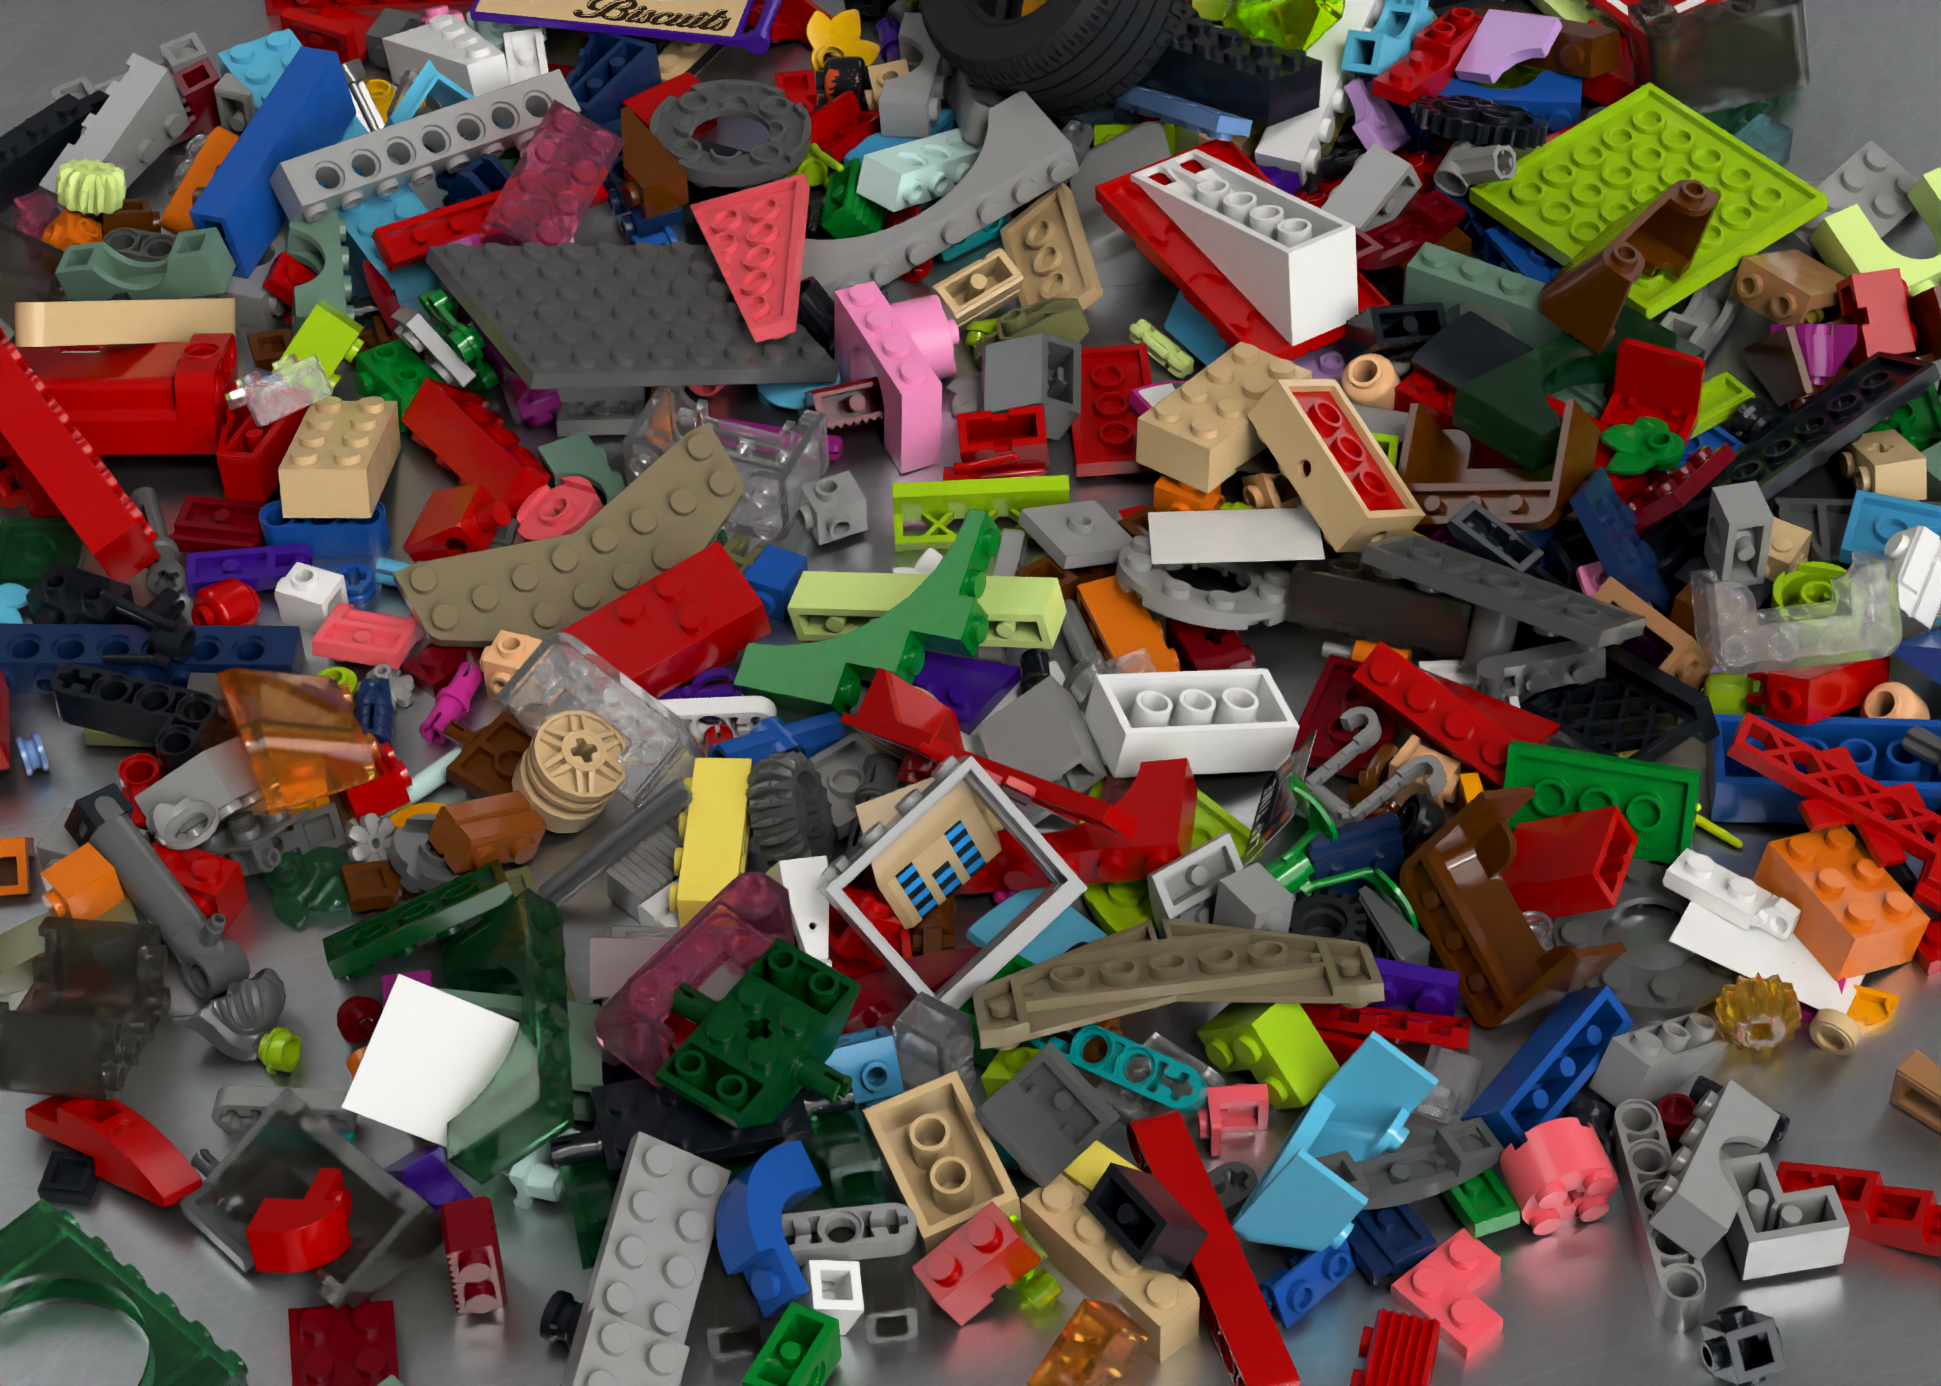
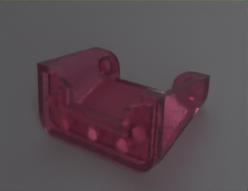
M746 872L734 878L598 1009L594 1019L598 1042L606 1050L660 1089L663 1085L655 1081L654 1074L670 1058L668 1048L675 1042L674 1031L662 1023L672 1014L669 1010L673 1006L674 990L676 989L684 994L683 991L679 990V985L683 982L697 989L724 962L744 975L750 969V965L754 964L778 937L795 946L788 889L761 872Z

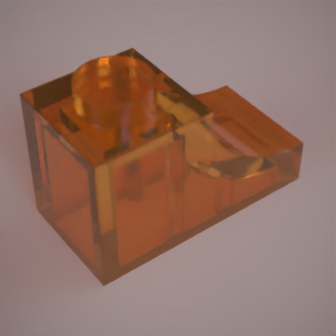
M1084 1298L1026 1385L1103 1386L1111 1379L1123 1376L1150 1334L1113 1303Z

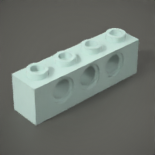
M959 128L866 154L863 157L856 193L892 212L944 197L969 172L983 146L968 142L962 137Z

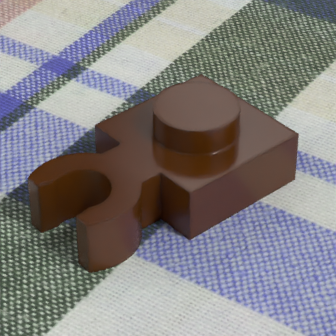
M388 860L341 865L340 882L350 912L390 908L398 905L399 896L411 899L422 894L406 890L400 883L401 876L395 869L390 868Z

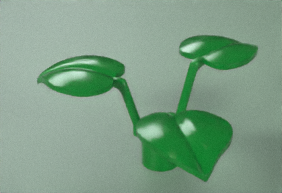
M1293 771L1288 774V789L1292 790L1297 801L1291 820L1308 831L1290 850L1285 851L1263 867L1291 894L1300 889L1304 896L1319 888L1364 878L1373 884L1381 899L1419 932L1415 913L1406 896L1380 868L1374 871L1371 867H1364L1314 881L1309 880V876L1315 870L1303 853L1308 849L1306 845L1320 832L1331 843L1338 839V834L1329 813L1320 800L1310 792L1297 774Z

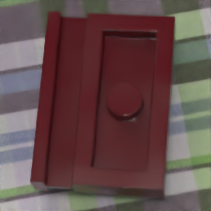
M187 495L174 523L175 530L168 537L177 543L180 552L185 553L261 547L263 536L259 512L267 503Z

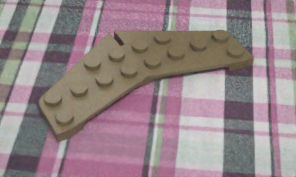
M707 422L683 436L575 533L413 563L394 572L393 580L424 635L434 645L441 647L491 646L500 630H505L541 639L544 649H568L561 630L710 546L740 503L743 496L744 482L710 423Z
M1161 918L1163 939L1157 940L1153 923L1150 919L976 988L972 994L981 1049L993 1048L1001 1051L1014 1049L1020 1042L1147 1009H1154L1173 1002L1342 1004L1347 1008H1362L1371 1002L1385 1001L1384 982L1371 949L1365 943Z

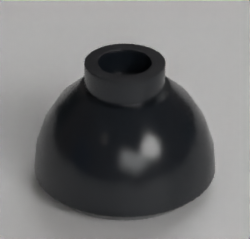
M1418 792L1410 796L1397 813V816L1400 818L1398 829L1399 835L1403 840L1404 855L1411 856L1413 848L1418 843L1427 841L1447 823L1445 813L1439 803L1424 792Z

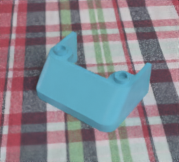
M1372 1031L1297 1118L1231 1224L1233 1231L1249 1242L1317 1252L1324 1251L1330 1245L1337 1250L1354 1227L1351 1221L1365 1207L1369 1199L1315 1158L1347 1150L1354 1162L1378 1157L1384 1151H1387L1389 1154L1396 1152L1410 1132L1403 1125L1412 1111L1434 1089L1439 1079L1375 1031Z

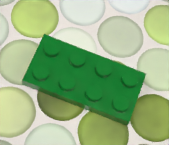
M1512 739L1508 748L1504 789L1532 786L1536 794L1507 819L1506 822L1514 834L1518 823L1617 805L1638 837L1632 857L1673 864L1686 848L1692 850L1702 770Z

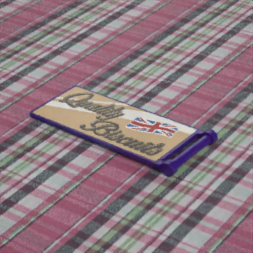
M475 0L470 10V18L476 21L739 46L753 54L762 55L769 49L771 43L770 32L782 0H766L755 29L747 33L743 32L756 0Z

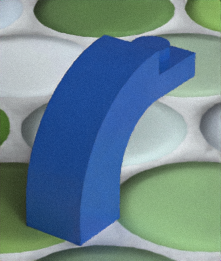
M801 1140L784 1143L770 1149L738 1174L726 1186L717 1208L716 1239L727 1275L743 1272L764 1318L780 1315L788 1308L792 1301L796 1303L810 1292L788 1246L782 1228V1211L794 1208L822 1186Z

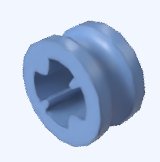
M37 731L31 733V737L27 740L21 737L14 738L27 777L32 776L33 771L38 768L44 772L50 770Z

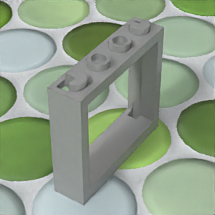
M951 755L941 762L931 772L935 780L922 792L915 788L906 794L894 807L899 813L885 826L879 821L870 827L858 839L862 847L849 859L845 855H841L822 872L826 880L817 887L819 892L930 1017L939 1022H945L972 997L976 988L986 984L1088 889L972 755L960 756L958 759ZM963 780L1053 883L933 993L842 889L956 784Z

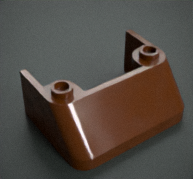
M1938 285L1908 299L1909 318L1915 324L1917 342L1915 345L1916 352L1906 357L1932 363L1941 360V285ZM1847 317L1825 324L1831 325V335H1833L1834 324L1852 323L1851 318ZM1794 325L1781 329L1743 348L1747 365L1779 407L1788 405L1790 412L1855 368L1852 367L1849 354L1835 377H1826L1825 385L1823 386L1812 385Z
M1532 786L1481 791L1404 861L1399 875L1401 889L1446 970L1460 972L1459 993L1472 1017L1479 1025L1485 1028L1508 1025L1563 999L1568 992L1581 990L1627 951L1623 942L1577 949L1572 945H1559L1551 948L1547 953L1543 950L1501 876L1514 862L1517 853L1516 839L1506 820L1536 794Z

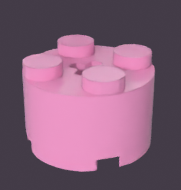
M936 294L891 303L890 306L939 380L954 377L956 375V363L953 345L959 343V330L954 319L947 320L939 297Z

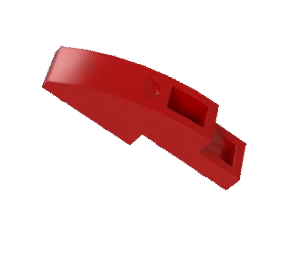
M1452 7L1415 35L1414 46L1411 52L1373 79L1371 94L1406 107L1413 102L1417 103L1420 98H1426V96L1436 97L1456 75L1455 69L1484 17L1476 15L1469 8Z
M96 1088L79 1096L61 1091L25 1109L27 1128L93 1157L95 1176L152 1201L154 1204L162 1207L176 1204L183 1197L196 1191L202 1185L201 1176L159 1130L133 1109Z

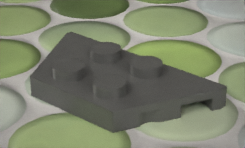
M1775 497L1773 515L1776 518L1812 531L1808 555L1810 561L1831 563L1845 570H1848L1853 565L1838 561L1854 499ZM1918 501L1941 506V502Z

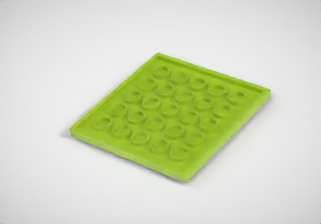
M1650 82L1517 160L1516 166L1518 170L1512 180L1476 184L1469 189V202L1563 266L1569 263L1614 220L1680 180H1697L1720 195L1721 198L1690 268L1679 279L1672 275L1673 269L1660 268L1650 278L1642 273L1632 284L1623 307L1644 322L1649 321L1741 263L1744 256L1757 254L1826 211L1829 196Z

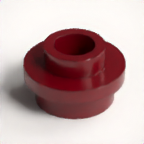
M354 996L342 1003L337 1012V1028L340 1035L346 1041L353 1044H362L370 1041L382 1014L383 1007L370 997Z

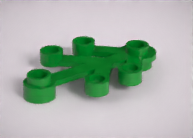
M440 288L436 291L430 289L420 295L418 299L422 307L441 327L435 326L433 329L451 347L461 361L476 374L470 381L477 390L482 387L485 390H489L500 382L491 365L487 361L482 363L483 353L481 349L486 345L473 325L466 328L461 322L458 323L450 314L454 308Z

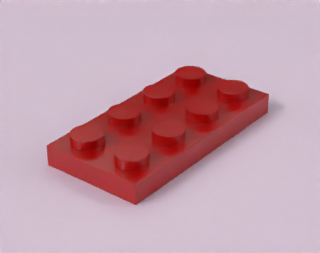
M1146 344L1081 348V414L1070 426L1076 477L1158 472L1136 462L1137 421L1141 415L1129 404L1131 390L1152 384Z

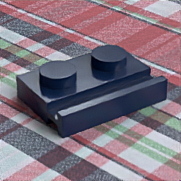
M1388 812L1337 827L1338 839L1333 843L1322 832L1318 833L1306 845L1309 855L1307 858L1315 870L1309 876L1310 881L1364 867H1371L1374 871L1380 868L1395 884L1400 883V870L1405 861L1403 840L1399 835L1398 829L1400 818L1393 812ZM1358 878L1320 888L1321 895H1327L1328 888L1337 889L1336 897L1338 898L1344 892L1354 897L1358 895V889L1365 885L1372 891L1375 888L1368 880Z
M1407 1204L1381 1209L1361 1210L1351 1221L1354 1227L1346 1238L1354 1262L1373 1286L1380 1283L1381 1277L1389 1273L1394 1276L1416 1265L1437 1249L1436 1239Z

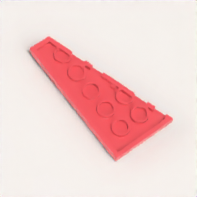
M805 173L690 205L755 343L768 339H781L790 333L796 332L810 185Z

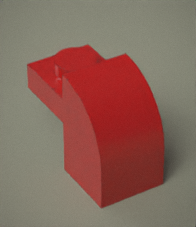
M321 1168L304 1199L264 1198L246 1229L256 1272L296 1273L316 1269L337 1259L349 1248L352 1240L347 1220L352 1211V1196L349 1190H345L341 1169Z

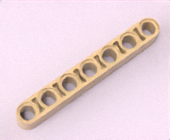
M236 298L14 302L15 347L190 342L194 333H233L237 340Z

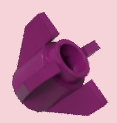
M1771 324L1770 335L1793 325ZM1796 324V335L1812 385L1823 386L1825 385L1826 377L1836 376L1857 343L1856 324H1834L1833 335H1831L1830 324Z

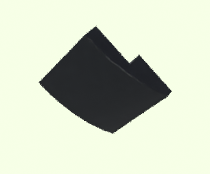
M1469 311L1442 328L1410 360L1414 369L1480 409L1503 382L1511 386L1537 357L1538 353L1532 347L1474 312Z

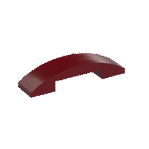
M1436 189L1409 201L1406 214L1367 232H1363L1355 226L1357 268L1364 270L1385 269L1413 258L1425 242L1435 244L1465 218L1467 210Z

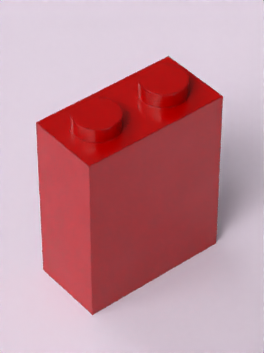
M1617 805L1518 823L1514 831L1517 843L1516 857L1511 866L1501 876L1527 922L1615 908L1638 842V837Z

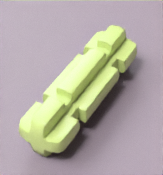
M1140 319L1137 323L1130 325L1129 330L1131 332L1129 338L1135 344H1146L1148 354L1164 368H1168L1167 370L1175 377L1183 379L1187 374H1192L1194 371V359L1185 351L1180 350L1179 346L1155 329L1146 319Z

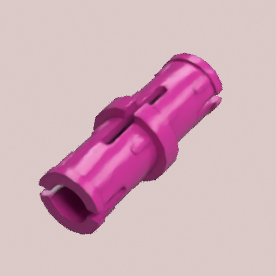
M470 662L460 664L449 685L441 688L434 699L436 700L435 706L419 727L420 735L427 742L431 743L438 732L439 735L435 740V745H443L447 740V737L443 736L447 723H450L452 719L457 721L459 718L463 719L471 709L469 707L470 701L479 687L485 682L484 672H481L478 665L474 664L467 675L466 672L470 667Z

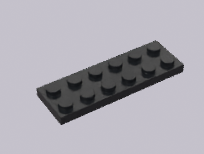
M1878 351L1734 452L1736 458L1692 500L1696 501L1711 497L1712 487L1757 481L1766 501L1780 491L1792 488L1797 483V479L1811 469L1826 464L1831 455L1844 446L1857 442L1862 437V433L1869 428L1891 418L1894 411L1909 400L1922 396L1926 392V388L1941 378L1936 363Z

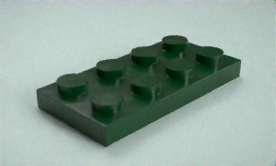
M499 859L323 938L327 964L334 979L337 980L346 976L348 980L363 976L374 968V962L390 955L392 959L402 958L414 952L419 947L418 942L434 935L438 939L448 937L463 928L462 922L478 915L481 918L492 917L508 907L507 902L515 899Z

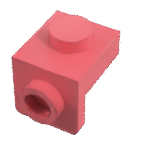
M1267 1083L1207 1087L1206 1108L1197 1110V1126L1199 1139L1208 1138L1211 1157L1221 1156L1222 1134L1268 1131L1269 1096Z

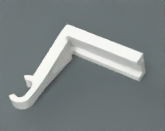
M827 856L778 861L749 887L751 901L759 896L767 901L772 895L781 894L799 949L832 967V961L828 959L829 902L817 889L826 880L822 872L828 867ZM809 924H813L815 928L810 929Z

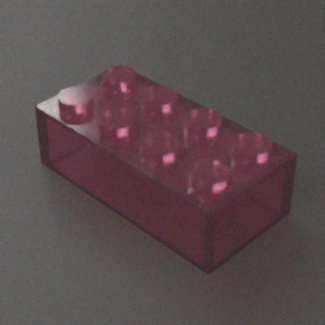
M554 99L478 231L482 246H485L487 243H499L504 246H523L524 243L528 242L538 243L543 246H561L562 243L570 242L626 141Z

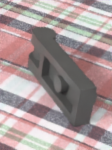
M1573 640L1486 657L1477 664V680L1479 682L1477 690L1504 702L1506 697L1531 692L1539 693L1555 687L1575 683H1588L1595 679L1605 678L1606 647H1602L1598 652L1584 651L1572 645Z

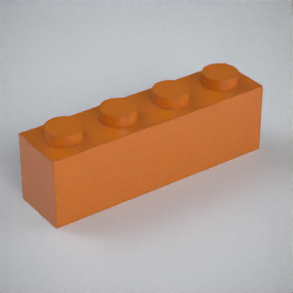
M1115 575L1077 585V606L1109 674L1180 671V663L1174 648L1168 649L1164 642V632L1159 619H1152L1148 612L1149 609L1142 605L1143 600L1136 595V591L1133 590V592L1125 593L1117 583Z

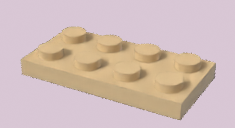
M1063 182L1054 186L1000 229L1006 254L1024 278L1018 296L1021 308L1056 297L1078 299L1084 311L1104 295L1072 190Z

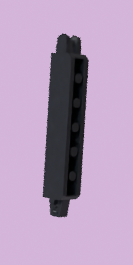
M98 90L81 99H77L68 93L0 137V213L40 188V182L67 144L75 145L79 140L83 128L81 124L89 113L96 115L109 98L103 91Z

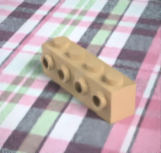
M1060 1173L1046 1187L1039 1186L1022 1198V1233L1031 1246L1159 1364L1199 1336L1200 1298L1195 1288L1187 1280L1178 1279L1173 1274L1140 1266L1083 1205L1090 1195L1084 1187L1078 1184L1074 1185Z

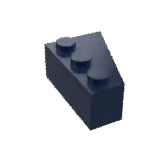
M588 32V43L585 48H580L577 55L578 64L575 70L569 71L565 80L581 112L572 122V129L563 135V139L586 145L584 128L620 119V109L623 108L622 101L662 83L655 44L624 35Z

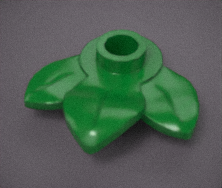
M1638 417L1633 425L1625 423L1616 424L1599 434V440L1616 451L1605 467L1606 473L1636 475L1642 474L1650 468L1658 471L1670 470L1681 462V457L1685 451L1682 437L1676 433L1669 432L1668 425L1654 417Z

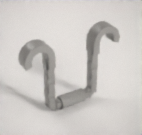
M1363 706L1347 710L1340 716V721L1343 729L1351 732L1358 726L1365 725L1366 727L1353 737L1352 742L1305 779L1306 786L1310 792L1320 800L1332 817L1337 820L1341 819L1343 824H1351L1363 820L1404 786H1409L1422 775L1431 774L1425 780L1432 798L1440 794L1447 783L1446 774L1439 759L1431 755H1421L1407 761L1396 770V774L1353 809H1349L1347 803L1321 785L1360 753L1364 754L1380 739L1382 728L1377 714L1373 709Z

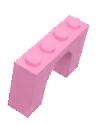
M874 281L834 291L835 362L840 366L839 374L841 381L848 383L878 377L884 403V448L901 474L941 463V381Z

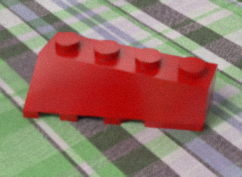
M426 377L401 418V421L413 432L411 438L424 448L432 450L437 455L435 461L440 466L461 477L458 481L461 486L475 483L483 485L495 501H505L511 510V516L517 517L522 503L534 491L547 484L551 475L528 449L518 445L520 438L514 432L501 426L504 419L499 413L493 410L489 412L486 409L490 403L484 396Z
M1381 640L1352 675L1356 692L1420 737L1439 753L1461 762V769L1465 772H1478L1481 783L1490 790L1504 789L1508 748L1512 739L1547 745L1561 728L1560 724L1417 667Z

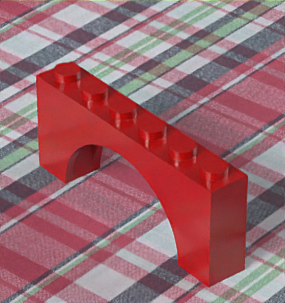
M1188 758L1140 763V768L1133 784L1125 795L1114 804L1115 807L1140 821L1132 839L1087 822L1064 830L1042 833L1041 835L1084 884L1147 879L1148 874L1191 851L1198 789ZM998 831L997 834L1002 851L954 892L953 895L1046 888L1053 882L1010 833Z

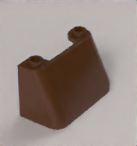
M1680 180L1617 218L1544 285L1537 301L1540 313L1600 354L1611 344L1616 333L1613 328L1630 288L1642 273L1650 278L1657 269L1669 268L1673 269L1672 275L1679 279L1690 268L1721 196L1697 180Z

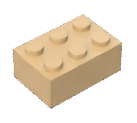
M957 1070L863 1110L868 1137L899 1203L908 1206L915 1214L917 1241L924 1256L991 1201L1016 1225L1022 1223L1019 1197L989 1136L976 1118V1109Z

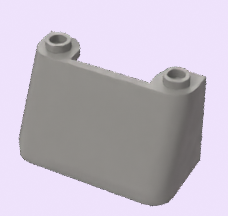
M1160 120L1143 122L1089 149L1083 162L1078 166L1080 172L1073 175L1070 182L1067 183L1075 199L1101 288L1171 281L1136 248V242L1103 212L1102 205L1096 201L1095 186L1171 157L1163 124Z

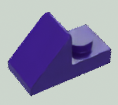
M442 1145L420 1146L379 1172L383 1182L437 1240L443 1237L439 1206L445 1202L474 1198L448 1170L445 1150Z

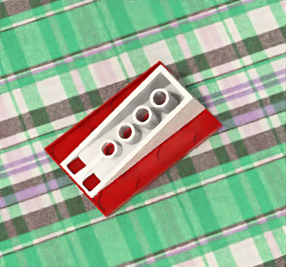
M1217 139L1211 140L1095 186L1096 201L1102 205L1103 212L1136 242V248L1183 291L1184 298L1218 329V336L1231 348L1241 341L1246 344H1252L1258 349L1281 359L1291 361L1308 354V351H1315L1340 340L1341 337H1347L1346 320H1350V318L1358 315L1359 312L1367 310V307L1391 306L1388 300L1357 270L1355 225L1277 188L1232 140L1231 142Z

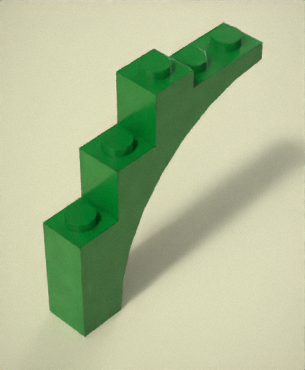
M969 508L956 540L937 568L909 597L881 617L849 633L818 642L782 646L748 642L734 685L744 696L766 697L776 707L814 715L836 711L841 717L843 712L850 714L851 708L858 703L861 693V680L872 682L879 667L912 685L915 675H919L922 671L925 660V648L975 658L979 643L985 641L989 629L988 615L976 599L980 598L984 593L986 587L985 573L991 556H995L999 549L1000 529L986 511Z

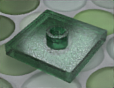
M65 517L2 518L0 523V585L15 583L27 589H32L55 561L82 570L87 546Z

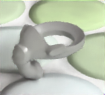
M188 796L178 801L175 806L168 803L156 805L150 809L149 816L146 819L147 830L151 835H155L154 839L157 843L173 850L191 849L210 838L219 824L218 811L211 803L193 801ZM196 817L208 818L206 828L191 839H187L184 833H177L178 829L190 819Z

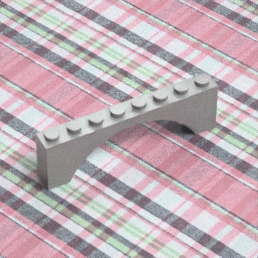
M1019 91L988 109V130L982 150L969 172L947 195L925 211L905 222L872 234L835 240L805 239L801 281L814 276L833 301L834 291L871 281H874L878 288L888 284L1080 172L1071 142L1025 91ZM797 314V321L808 330L809 327Z

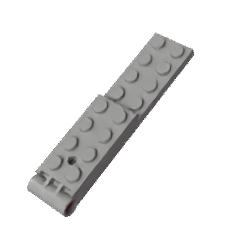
M640 1131L631 1138L560 1386H680L690 1349L684 1343L716 1228L718 1204L728 1184L730 1170Z

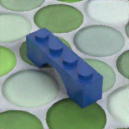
M1542 70L1537 78L1524 86L1500 90L1483 87L1473 81L1460 80L1456 74L1438 95L1448 98L1451 95H1470L1482 99H1491L1494 103L1501 102L1518 106L1526 111H1531L1533 115H1540L1541 119L1547 120V124H1549L1547 133H1554L1580 122L1582 77Z

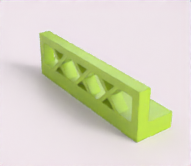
M1054 475L892 483L895 551L928 550L929 548L935 550L950 549L958 534L953 533L946 526L954 519H965L969 508L986 511L993 521L998 517H1010L1018 523L1021 509L1069 503V476ZM923 521L930 529L922 536H904L903 522ZM1018 523V525H1017L1015 528H1013V529H1023V528H1022L1021 525ZM1028 534V545H1039Z

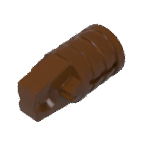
M953 894L924 920L913 927L912 952H923L924 955L955 949L954 921L956 899Z

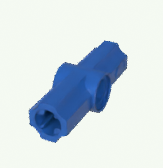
M836 711L822 713L786 724L780 717L770 716L757 723L750 731V734L711 744L707 757L752 759V766L758 763L759 759L767 758L770 754L782 751L784 753L792 751L795 753L802 752L809 759L847 735L843 723L839 721L841 717Z

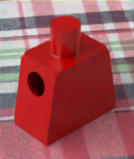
M479 483L433 491L402 548L414 563L488 550L498 529L509 525L511 522V510L505 501H495L486 488Z

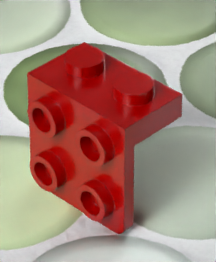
M1622 339L1618 347L1614 391L1600 421L1610 426L1624 423L1633 425L1638 417L1658 418L1668 425L1669 432L1676 433L1682 437L1686 449L1698 424L1705 361L1694 355L1635 339Z

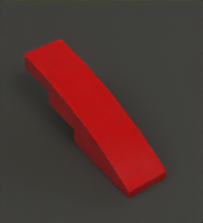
M1780 1161L1776 1176L1783 1193L1834 1185L1850 1224V1236L1915 1253L1941 1257V1205H1937L1934 1191L1883 1185L1880 1171Z

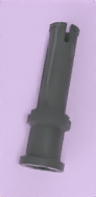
M140 487L131 493L130 499L159 537L152 544L161 555L160 558L146 567L148 569L146 574L147 585L156 594H160L165 588H171L178 592L186 583V571L178 563L180 557L178 545L168 537L157 493H155L153 488ZM168 573H172V581H170Z
M887 753L870 754L865 759L863 765L865 778L863 784L856 789L855 804L859 805L895 791L896 785L901 782L896 777V774L902 762L895 756ZM857 814L845 852L847 859L862 847L858 842L863 833ZM871 863L850 883L854 885L866 883L870 876Z

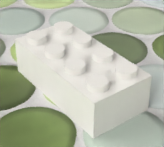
M1267 668L1096 674L1084 716L1113 778L1136 777L1141 762L1188 758L1192 774L1276 771L1291 756L1299 730L1297 721Z

